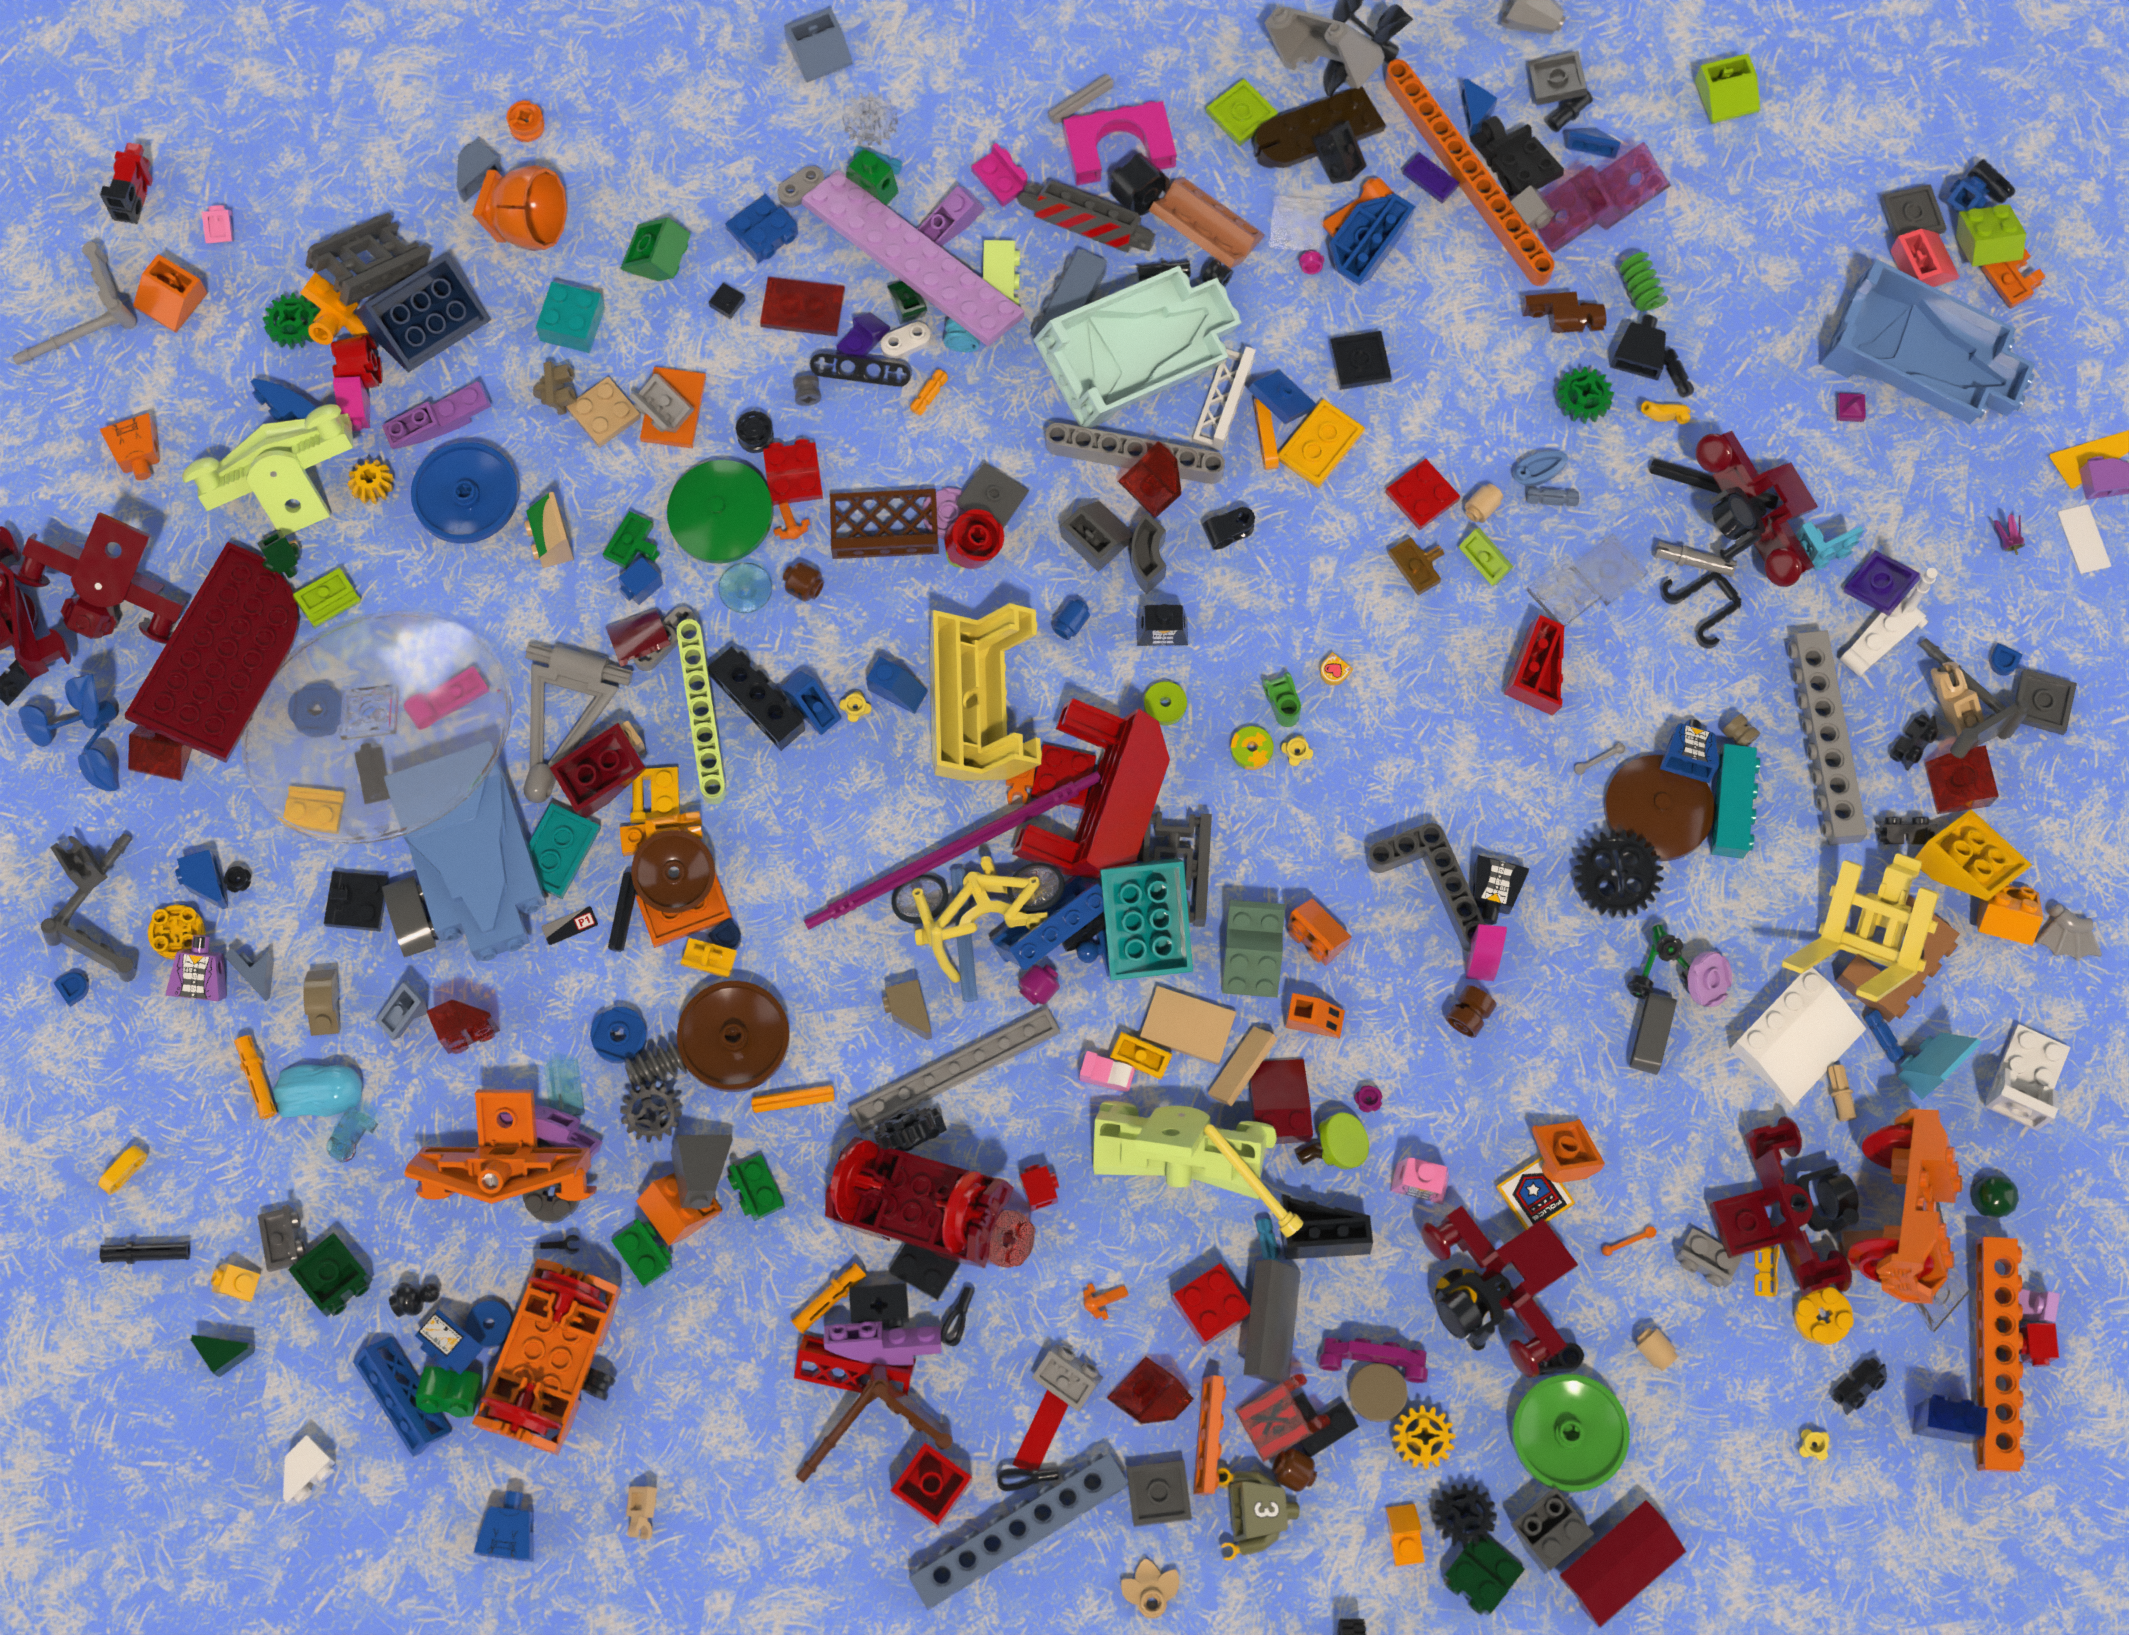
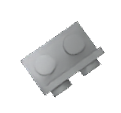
M1692 1228L1675 1259L1680 1261V1266L1692 1273L1697 1271L1706 1276V1281L1710 1284L1726 1288L1731 1284L1733 1275L1743 1256L1728 1259L1724 1245Z
M1056 1344L1048 1352L1032 1376V1379L1079 1412L1103 1377L1098 1374L1099 1371L1095 1366L1087 1362L1083 1363L1077 1359L1075 1353L1070 1348Z

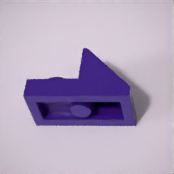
M871 312L855 317L853 319V329L836 346L839 353L866 356L890 331V327Z

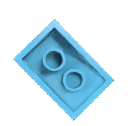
M1943 1032L1935 1038L1929 1035L1918 1046L1922 1051L1916 1057L1911 1054L1900 1065L1903 1071L1897 1077L1922 1100L1938 1087L1982 1042L1978 1038Z

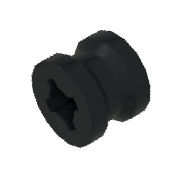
M1214 259L1205 270L1202 281L1207 282L1218 278L1220 284L1226 287L1233 275V270L1229 267L1224 268L1221 266L1220 261Z
M590 1368L588 1372L589 1377L584 1383L582 1391L606 1401L608 1398L607 1391L610 1386L614 1385L616 1379L599 1370Z

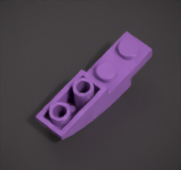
M477 381L433 405L426 402L383 424L382 427L392 449L407 447L434 439L471 423L470 417L491 407V404L482 384Z
M535 1105L537 1144L544 1139L550 1145L559 1148H590L591 1159L600 1151L603 1142L579 1130L581 1119L553 1108ZM500 1113V1120L504 1124L509 1125L513 1123V1118L509 1113Z
M882 1321L824 1326V1349L849 1359L867 1363L914 1365L913 1356L942 1353L940 1326H923L919 1328L883 1330Z

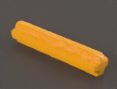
M827 1085L752 1097L751 1103L753 1111L759 1113L830 1102L835 1099L833 1086Z

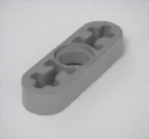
M678 607L662 621L666 633L672 636L671 645L658 650L660 651L659 653L656 651L651 653V660L649 662L647 660L641 662V657L633 659L638 669L642 671L654 669L678 645L677 634H675L673 629L679 624V616L682 618L687 616V619L695 620L691 609ZM692 630L686 631L683 637L685 638Z

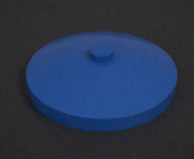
M475 442L450 444L432 453L418 468L411 485L412 506L422 526L435 537L457 544L478 542L501 530L512 517L519 497L518 481L508 460L492 447Z

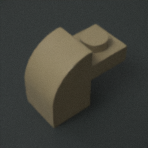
M336 969L308 971L306 974L303 990L305 1015H308L311 1036L338 1034L341 1027L337 1009L340 993Z

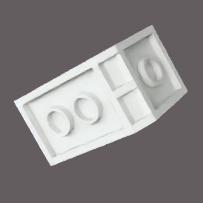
M2020 1024L2015 1026L1986 1098L1985 1107L2036 1131L2040 1130L2055 1119L2057 1114L2058 1091L2054 1090L2071 1047Z

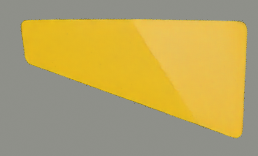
M2129 430L2051 453L2049 457L2068 486L2074 489L2082 484L2079 470L2087 463L2088 459L2102 456L2104 459H2120L2129 452Z

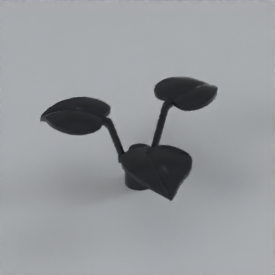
M1339 0L1333 11V20L1345 23L1351 18L1372 37V41L1380 45L1385 56L1383 61L1387 64L1393 61L1399 52V47L1391 42L1390 39L1410 23L1413 18L1401 6L1394 4L1381 15L1377 23L1378 29L1374 33L1354 14L1361 7L1363 0ZM1332 59L1328 63L1323 76L1324 89L1329 97H1332L1335 90L1343 84L1348 76L1344 63Z

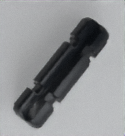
M1674 349L1666 350L1664 364L1668 365L1667 370L1674 385L1679 387L1677 389L1679 395L1682 398L1692 395L1694 387L1691 381H1687L1689 377L1681 361L1677 360L1678 355Z

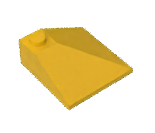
M1972 809L1931 838L1914 858L1922 862V872L1927 874L1932 880L1986 901L1994 897L2032 866L2027 859Z

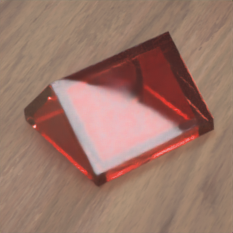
M138 725L129 734L128 769L182 782L192 748Z

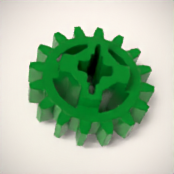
M291 293L289 299L281 295L279 303L273 299L274 307L266 308L268 316L263 317L266 325L264 329L273 343L277 341L281 348L287 343L291 350L298 343L303 348V341L305 340L312 343L313 339L309 335L308 328L314 323L313 320L319 313L318 307L315 308V304L310 300L307 301L303 295L297 299L295 293Z
M1583 367L1581 373L1576 368L1572 370L1571 375L1565 373L1563 381H1559L1555 396L1556 399H1561L1557 405L1558 408L1565 407L1563 415L1572 414V421L1574 422L1578 417L1582 418L1583 424H1586L1588 418L1596 422L1598 415L1604 417L1607 409H1610L1612 405L1611 400L1614 396V392L1609 391L1612 383L1604 382L1606 375L1597 376V369L1589 373L1587 367Z

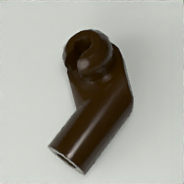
M1314 1143L1296 1153V1157L1302 1166L1316 1158L1323 1159L1321 1143Z

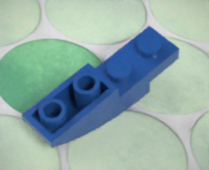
M256 378L250 381L255 390L252 392V395L261 405L266 403L270 407L268 412L276 422L306 419L308 414L316 409L305 398L281 385Z

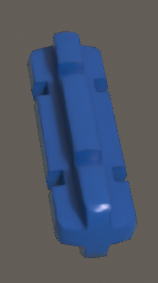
M1875 1010L1864 1017L1869 1027H1873L1872 1032L1882 1049L1888 1051L1886 1055L1890 1062L1893 1063L1902 1059L1905 1056V1052L1900 1045L1897 1046L1896 1043L1898 1041L1888 1024L1882 1022L1884 1018L1880 1011Z

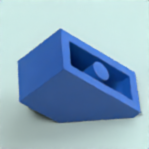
M880 656L866 678L869 691L914 714L928 692L907 671Z
M799 671L780 687L793 707H796L802 713L805 720L820 735L824 734L841 719V716L816 680L806 673Z
M210 849L177 859L179 868L175 869V873L180 885L183 884L189 892L221 909L228 908L217 860Z

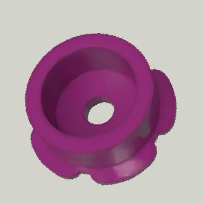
M1370 1085L1361 1087V1091L1355 1095V1102L1359 1105V1109L1366 1113L1372 1110H1379L1383 1097L1381 1091ZM1371 1097L1372 1100L1368 1102L1366 1098Z

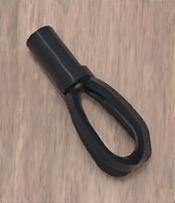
M964 1287L958 1304L955 1305L954 1310L947 1317L941 1329V1341L945 1345L956 1346L962 1338L966 1314L975 1292L972 1288ZM960 1314L961 1319L957 1334L954 1339L948 1340L946 1338L947 1331L955 1317Z
M1009 1468L1000 1471L997 1475L998 1487L1003 1491H1014L1028 1487L1033 1483L1038 1484L1044 1481L1059 1480L1058 1468L1044 1470ZM1006 1475L1031 1476L1030 1479L1016 1484L1005 1485L1002 1483V1477Z

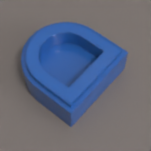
M1997 643L1990 657V667L1998 675H2009L2017 668L2023 654Z
M77 972L68 973L54 982V985L70 1007L82 1000L89 991L87 979Z

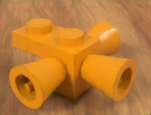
M315 272L300 292V294L321 308L313 320L314 323L308 328L310 337L319 344L328 345L343 326L353 337L370 335L358 316L353 313L359 304L355 302L346 307L339 300L341 292L336 293L333 290L334 285Z

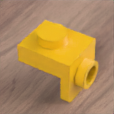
M221 1264L212 1274L210 1283L213 1287L211 1292L251 1302L260 1274L230 1264Z

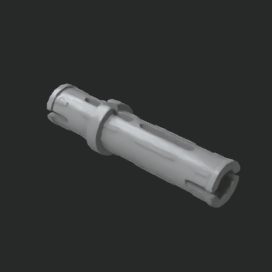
M1658 541L1655 549L1657 552L1654 554L1655 558L1677 562L1678 566L1685 564L1728 575L1729 577H1733L1736 569L1734 566L1737 565L1736 560L1726 563L1721 557L1690 550L1686 545L1679 547L1663 543L1662 541Z

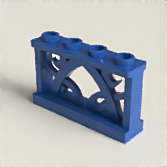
M1072 876L1065 881L1064 892L1053 906L1039 912H1026V914L1047 912L1049 917L1032 930H1029L1026 926H1015L1013 928L1005 926L989 938L1003 961H1011L1020 966L1021 969L1027 970L1104 912L1102 888L1097 883L1092 884L1082 880L1080 876ZM1058 887L1051 893H1049L1047 896H1045L1043 899H1041L1039 902H1037L1035 905H1039L1050 900L1057 892Z

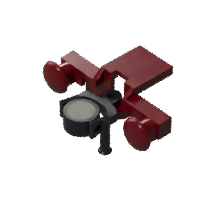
M1733 431L1722 435L1712 433L1705 435L1697 444L1696 459L1704 470L1715 473L1712 476L1722 491L1709 500L1712 505L1720 502L1712 509L1713 519L1716 526L1727 538L1736 540L1734 541L1735 544L1726 550H1720L1721 558L1726 563H1730L1731 558L1754 544L1765 562L1764 570L1767 578L1779 587L1794 585L1801 575L1815 566L1787 521L1810 513L1818 508V505L1791 462L1758 474ZM1774 487L1784 504L1766 515V507L1757 496Z

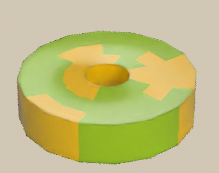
M1248 726L1240 729L1235 733L1231 741L1230 753L1232 759L1238 766L1247 770L1263 768L1269 763L1273 755L1274 744L1272 737L1260 727ZM1254 745L1257 750L1249 751L1247 747Z

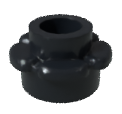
M234 866L226 871L224 883L227 884V889L231 892L245 891L250 886L251 874L241 866ZM239 877L240 881L236 882L235 879Z

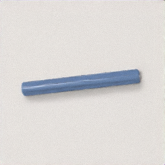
M963 868L951 870L953 899L964 887L963 879L966 876V872ZM968 899L955 914L956 926L959 925L961 917L969 911ZM972 934L957 937L963 1001L973 1002L978 997Z

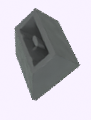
M1100 501L1080 507L1061 524V537L1098 572L1132 542L1134 534Z
M1556 1487L1511 1524L1525 1551L1544 1574L1551 1571L1594 1534Z

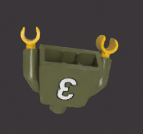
M1225 1468L1217 1470L1219 1474L1228 1475V1479L1225 1482H1219L1218 1486L1220 1488L1230 1486L1234 1542L1239 1541V1545L1224 1543L1220 1547L1231 1546L1234 1550L1233 1555L1223 1558L1224 1560H1233L1240 1553L1242 1556L1266 1550L1279 1539V1532L1288 1529V1520L1298 1519L1300 1514L1299 1504L1297 1502H1286L1285 1490L1276 1487L1274 1481L1260 1472L1235 1471L1234 1474H1230Z

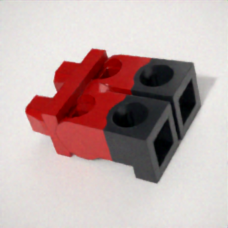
M128 142L124 152L116 151L114 157L116 161L113 164L115 173L110 187L102 186L100 196L112 220L138 224L148 191L147 186H151L153 181L149 172L151 163L149 159L143 157L144 148L140 144Z

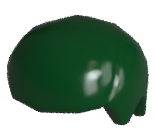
M1991 1175L1980 1179L1974 1184L1971 1192L1972 1204L1982 1216L1996 1218L2008 1216L2015 1211L2019 1201L2016 1185L2009 1178L2000 1175Z

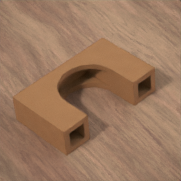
M1908 894L1906 905L1912 907V912L1915 899ZM1933 914L1932 920L1938 922L1935 933L1928 932L1920 957L1927 960L1924 971H1918L1915 976L1877 1002L1855 994L1858 987L1881 972L1859 954L1853 958L1835 982L1873 1011H1880L1888 1023L1895 1016L1900 1019L1910 1007L1906 1003L1910 997L1917 998L1926 987L1922 983L1928 975L1933 978L1942 967L1939 960L1943 955L1949 957L1956 949L1958 944L1954 941L1960 933ZM1907 924L1906 929H1905L1904 937H1905V934H1906V931H1907L1908 924Z

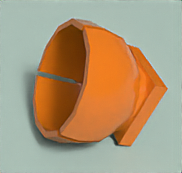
M542 166L520 167L508 172L504 177L497 170H487L472 215L496 242L506 243L507 241L518 248L530 251L545 250L555 246L554 244H557L564 231L567 214L565 189L559 176L554 171Z

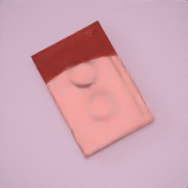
M768 277L760 327L838 337L845 286Z

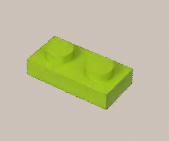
M1480 528L1475 529L1458 546L1492 586L1497 585L1514 567Z

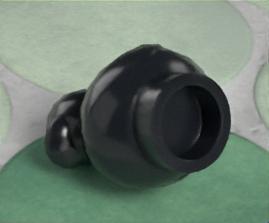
M404 1282L399 1285L395 1294L389 1297V1304L397 1317L405 1314L415 1316L422 1312L424 1302L432 1303L438 1299L440 1290L434 1283H427L421 1287L419 1292L412 1284Z

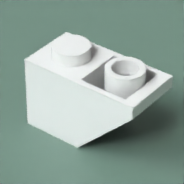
M307 1435L285 1456L283 1499L293 1506L296 1503L301 1504L312 1493L310 1489L318 1481L323 1482L333 1472L332 1467L336 1464Z

